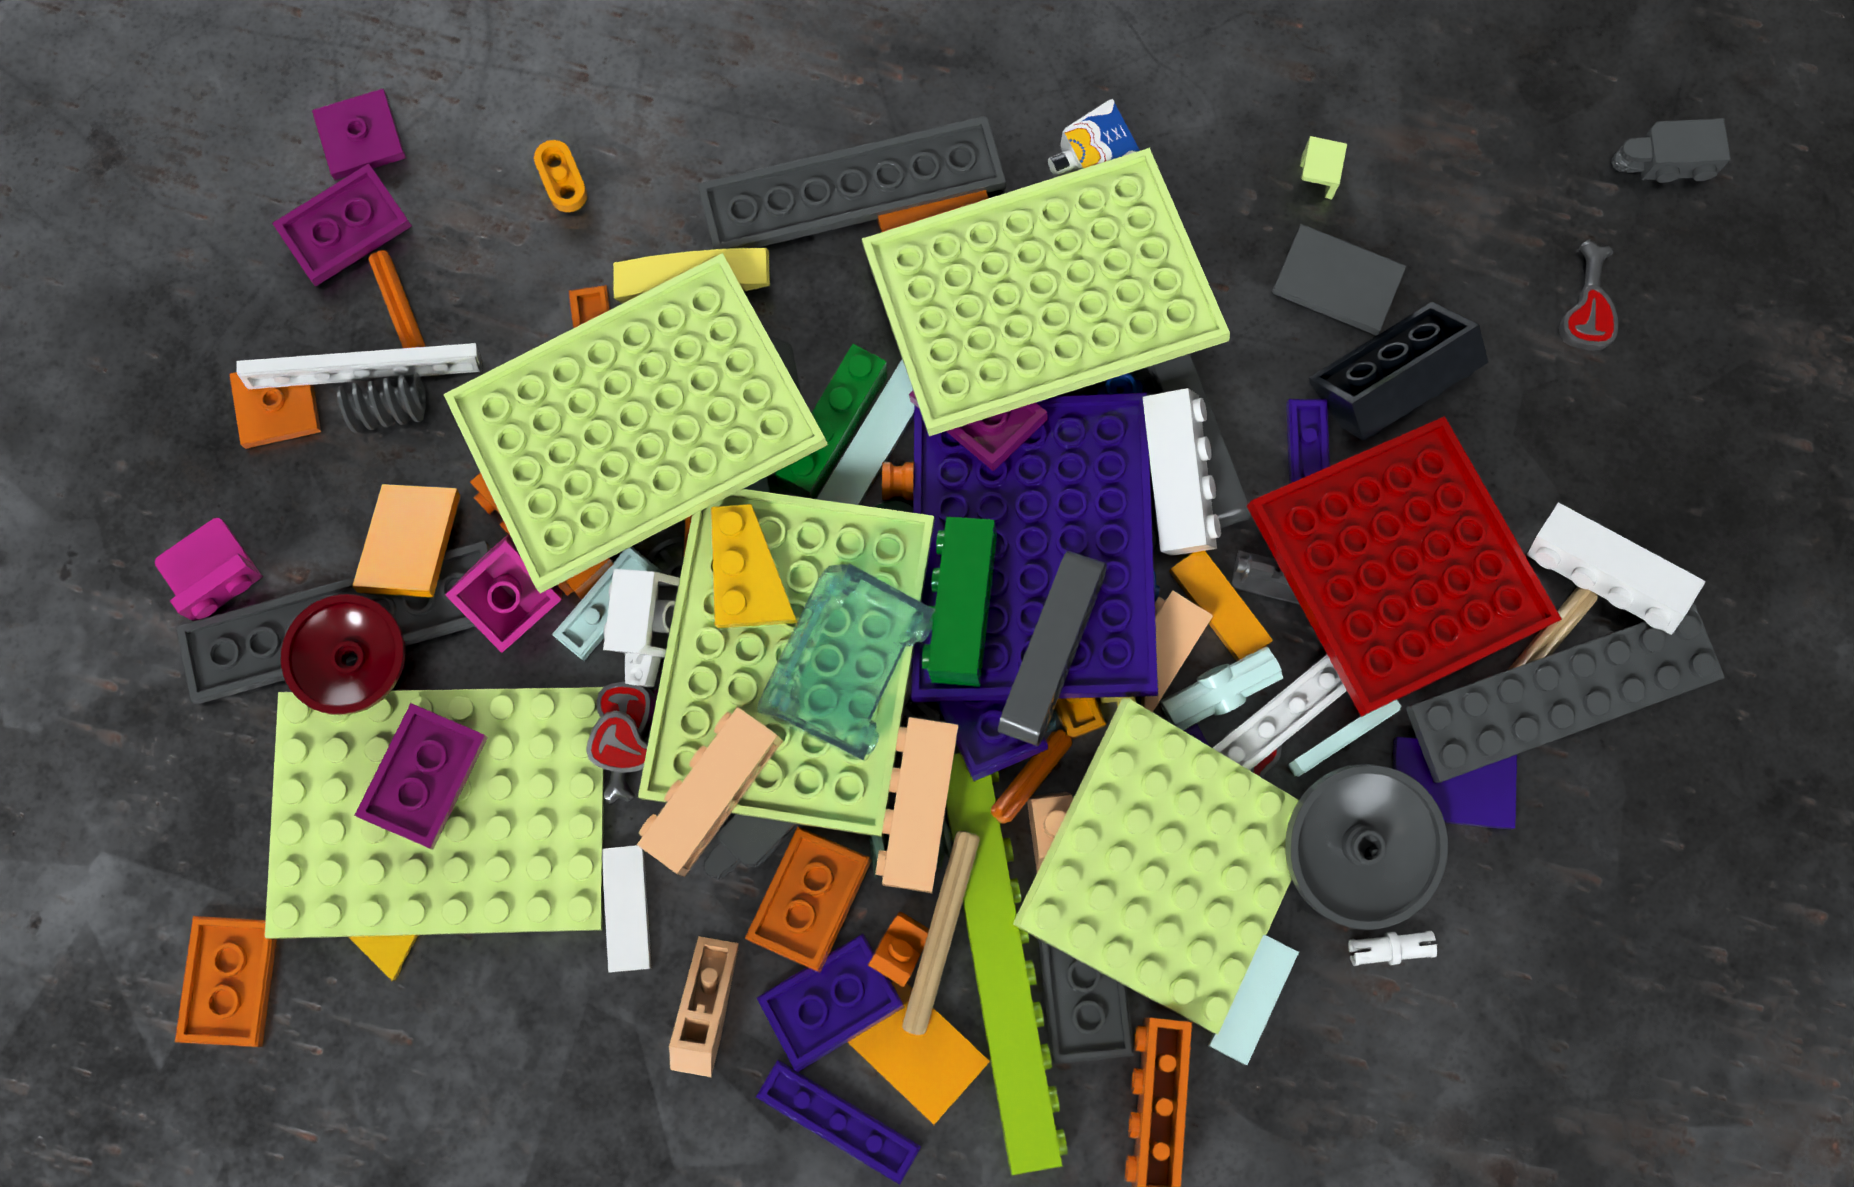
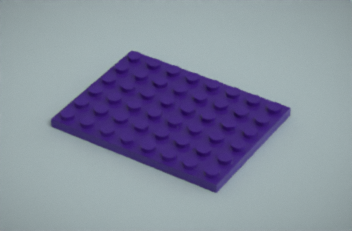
M1147 393L1059 396L1036 402L1047 411L1048 420L994 471L946 431L929 436L920 409L914 405L913 513L932 515L935 518L911 663V698L913 702L1007 700L1061 561L1067 551L1107 563V568L1102 586L1058 699L1158 696L1150 465L1143 397L1147 396ZM946 517L995 520L997 543L980 686L932 683L927 669L922 668L924 644H931L932 630H927L929 606H935L937 592H932V573L934 568H940L941 554L936 552L938 530L945 531Z

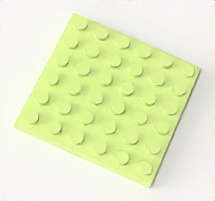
M1122 698L1013 925L1200 1027L1219 1034L1263 935H1267L1292 880L1287 867L1285 841L1291 814L1299 800L1133 700Z

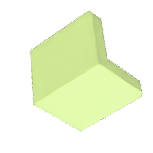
M1310 136L1301 159L1300 167H1303L1302 180L1327 185L1325 198L1333 199L1340 185L1347 144Z

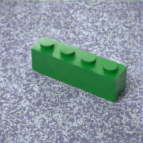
M852 344L812 411V415L828 445L778 470L775 474L780 488L798 497L817 498L887 379V361Z
M946 517L945 531L938 530L936 552L941 554L940 568H934L932 573V592H937L935 606H929L927 613V630H932L931 644H924L922 653V668L927 669L932 683L968 686L981 685L997 543L995 520Z

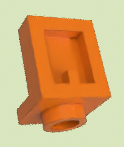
M898 912L881 938L868 966L904 987L924 950L929 928L903 912Z

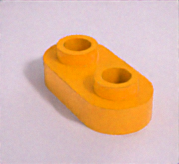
M548 140L540 144L534 153V162L551 203L562 212L577 211L587 200V190L570 149L565 143L558 140ZM553 161H561L559 166L550 167ZM567 192L575 193L574 196L569 199L563 198L564 194Z

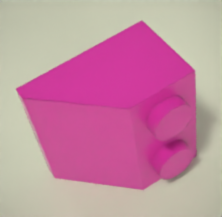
M507 534L480 558L445 596L503 653L562 600L563 591L556 585L539 593L512 538Z

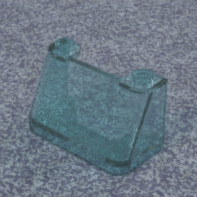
M852 564L831 565L827 567L819 577L761 695L757 707L758 713L851 757L864 760L865 756L874 750L879 739V733L876 732V722L871 720L905 647L913 646L916 642L922 643L929 635L932 628V621L930 619L934 609Z

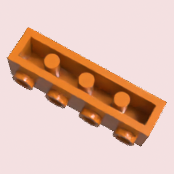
M1144 1018L1143 1026L1137 1025L1135 1051L1141 1052L1140 1069H1133L1131 1090L1132 1094L1138 1095L1137 1112H1130L1128 1136L1129 1138H1135L1134 1156L1127 1155L1125 1165V1181L1132 1182L1131 1187H1181L1192 1022Z

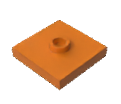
M237 372L229 374L240 444L245 449L321 432L314 385L247 389L237 375Z

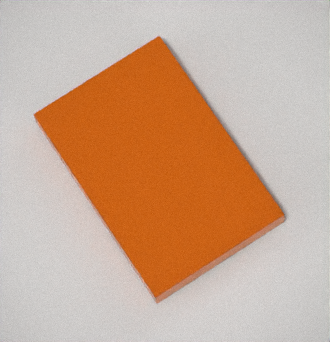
M797 826L745 939L821 973L872 859Z
M193 916L175 1042L263 1047L277 939L265 938L266 920Z

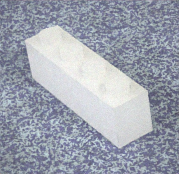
M1189 388L1144 396L1143 405L1160 552L1173 556L1217 549L1216 538L1220 537L1221 528L1219 518L1216 514H1213L1211 499L1216 498V486L1212 475H1208L1207 460L1211 459V446L1208 437H1204L1202 422L1207 420L1205 402L1203 398H1199V395Z
M1559 502L1536 536L1526 555L1534 559L1540 566L1552 569L1572 580L1578 587L1598 594L1607 599L1613 606L1625 609L1645 620L1651 627L1663 630L1671 635L1686 616L1706 582Z

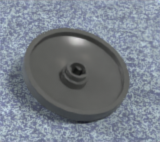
M1374 764L1345 766L1318 779L1307 789L1296 804L1286 832L1285 854L1287 867L1291 879L1302 898L1322 916L1340 925L1355 929L1373 930L1390 927L1401 923L1417 913L1430 900L1442 880L1448 857V835L1444 818L1430 793L1407 774Z

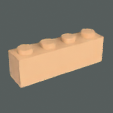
M739 707L732 714L727 712L722 716L714 729V732L717 734L708 747L702 746L694 754L689 763V766L692 767L683 782L677 780L670 787L664 798L667 804L658 816L655 814L651 815L639 832L642 838L637 845L673 872L683 877L690 871L783 742L777 734Z
M909 717L907 728L899 727L896 751L903 752L901 768L893 767L889 792L896 793L894 810L886 808L882 833L890 834L887 851L879 850L875 875L883 876V886L932 893L958 725Z

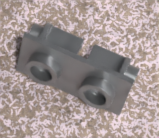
M1238 551L1231 582L1234 589L1299 604L1275 559Z

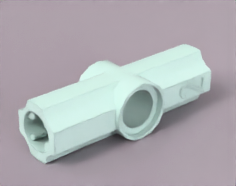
M1264 647L1231 665L1223 664L1201 674L1197 678L1196 683L1161 700L1162 710L1171 724L1181 730H1185L1213 714L1218 716L1238 708L1246 702V697L1283 679L1281 667L1270 649Z

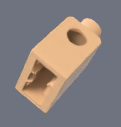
M1068 792L1031 796L1027 801L1037 873L1073 801L1072 794Z

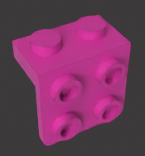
M213 518L155 559V566L176 595L169 601L179 614L193 622L210 616L219 607L235 596L245 592L252 584L263 578L227 524L220 518Z

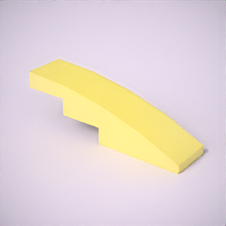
M732 248L687 251L613 263L614 299L620 303H625L722 253L743 291L770 286L769 250L766 248Z

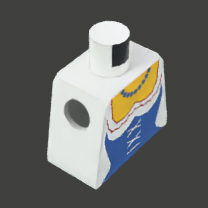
M1111 99L1063 130L1060 144L1063 152L1048 158V165L1055 178L1138 152L1140 149L1114 100Z

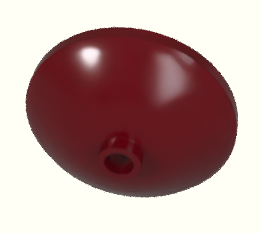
M352 594L329 596L316 601L304 609L288 628L281 649V668L289 689L305 705L330 715L355 714L379 703L396 685L405 662V641L401 628L395 618L377 602ZM356 653V663L352 666H347V657Z

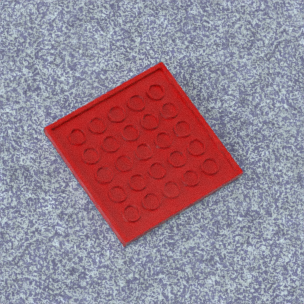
M1445 416L1253 499L1246 505L1361 717L1562 620Z

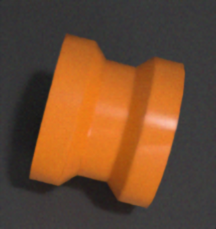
M882 462V500L890 501L893 497H903L906 501H913L914 462H905L902 466H894L891 462Z

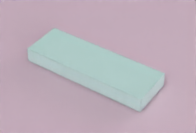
M632 546L625 549L613 562V565L602 575L552 634L583 661L588 658L604 639V626L607 622L610 600L609 586L612 582L613 569L661 572L659 568Z
M1396 700L1363 717L1357 718L1287 765L1294 776H1301L1400 711L1402 706Z
M1263 935L1219 1034L1213 1033L1207 1046L1244 1065H1248L1298 956V951Z

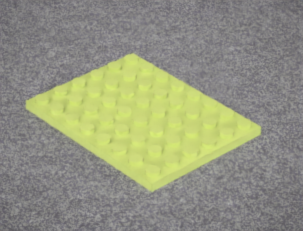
M1150 148L862 238L867 259L929 436L1228 342L1230 339L1229 329Z
M723 253L444 394L532 582L539 593L566 581L828 445Z
M742 489L693 514L638 798L667 803L664 800L666 793L677 780L683 782L692 769L689 763L694 754L702 746L708 747L717 734L714 732V729L725 713L730 712L732 714L739 707L777 734L783 742L731 812L732 814L883 837V823L885 811L888 808L890 780L897 754L896 743L899 727H901L933 535L934 516ZM745 504L753 506L798 623L717 628L715 626L711 507Z
M604 687L391 691L373 707L350 715L322 713L305 705L292 692H278L265 938L603 930L602 849H604V769L596 766L589 760L586 749L592 728L600 718L596 704L598 694ZM410 703L488 737L433 850L354 816Z

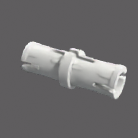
M1426 931L1424 933L1406 935L1386 932L1384 937L1350 939L1348 944L1349 952L1366 951L1354 953V956H1350V960L1353 966H1359V964L1388 961L1390 965H1397L1404 959L1435 958L1437 956V944L1420 945L1430 944L1436 938L1432 931Z

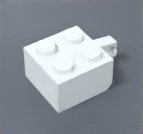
M613 569L612 582L609 586L608 616L604 626L605 640L603 650L625 653V684L654 687L660 661L665 659L680 578L654 571Z

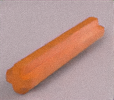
M386 250L372 253L369 256V262L402 347H425L391 256Z
M1059 729L1050 734L1046 739L1048 749L1034 755L991 807V814L998 822L1005 824L1013 820L1072 746V738L1064 730Z

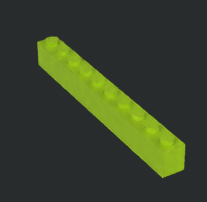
M957 753L953 757L946 811L953 843L958 831L976 834L980 839L963 898V908L1010 1173L1018 1175L1061 1167V1156L1067 1155L1068 1150L1064 1130H1056L1053 1112L1060 1111L1056 1087H1048L1045 1070L1052 1069L1050 1051L1047 1043L1040 1044L1037 1028L1044 1027L1043 1013L1040 1001L1032 1002L1030 991L1031 985H1037L1033 961H1025L1022 944L1029 943V938L1026 931L1013 925L1017 916L1015 903L1021 902V893L1018 879H1010L1007 863L1014 862L1010 837L1002 838L1000 822L991 814V807L999 799L995 798L993 783L999 782V774L997 771L973 782L960 753Z

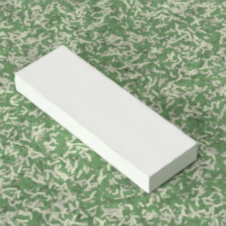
M638 845L602 849L608 973L652 969L644 850Z

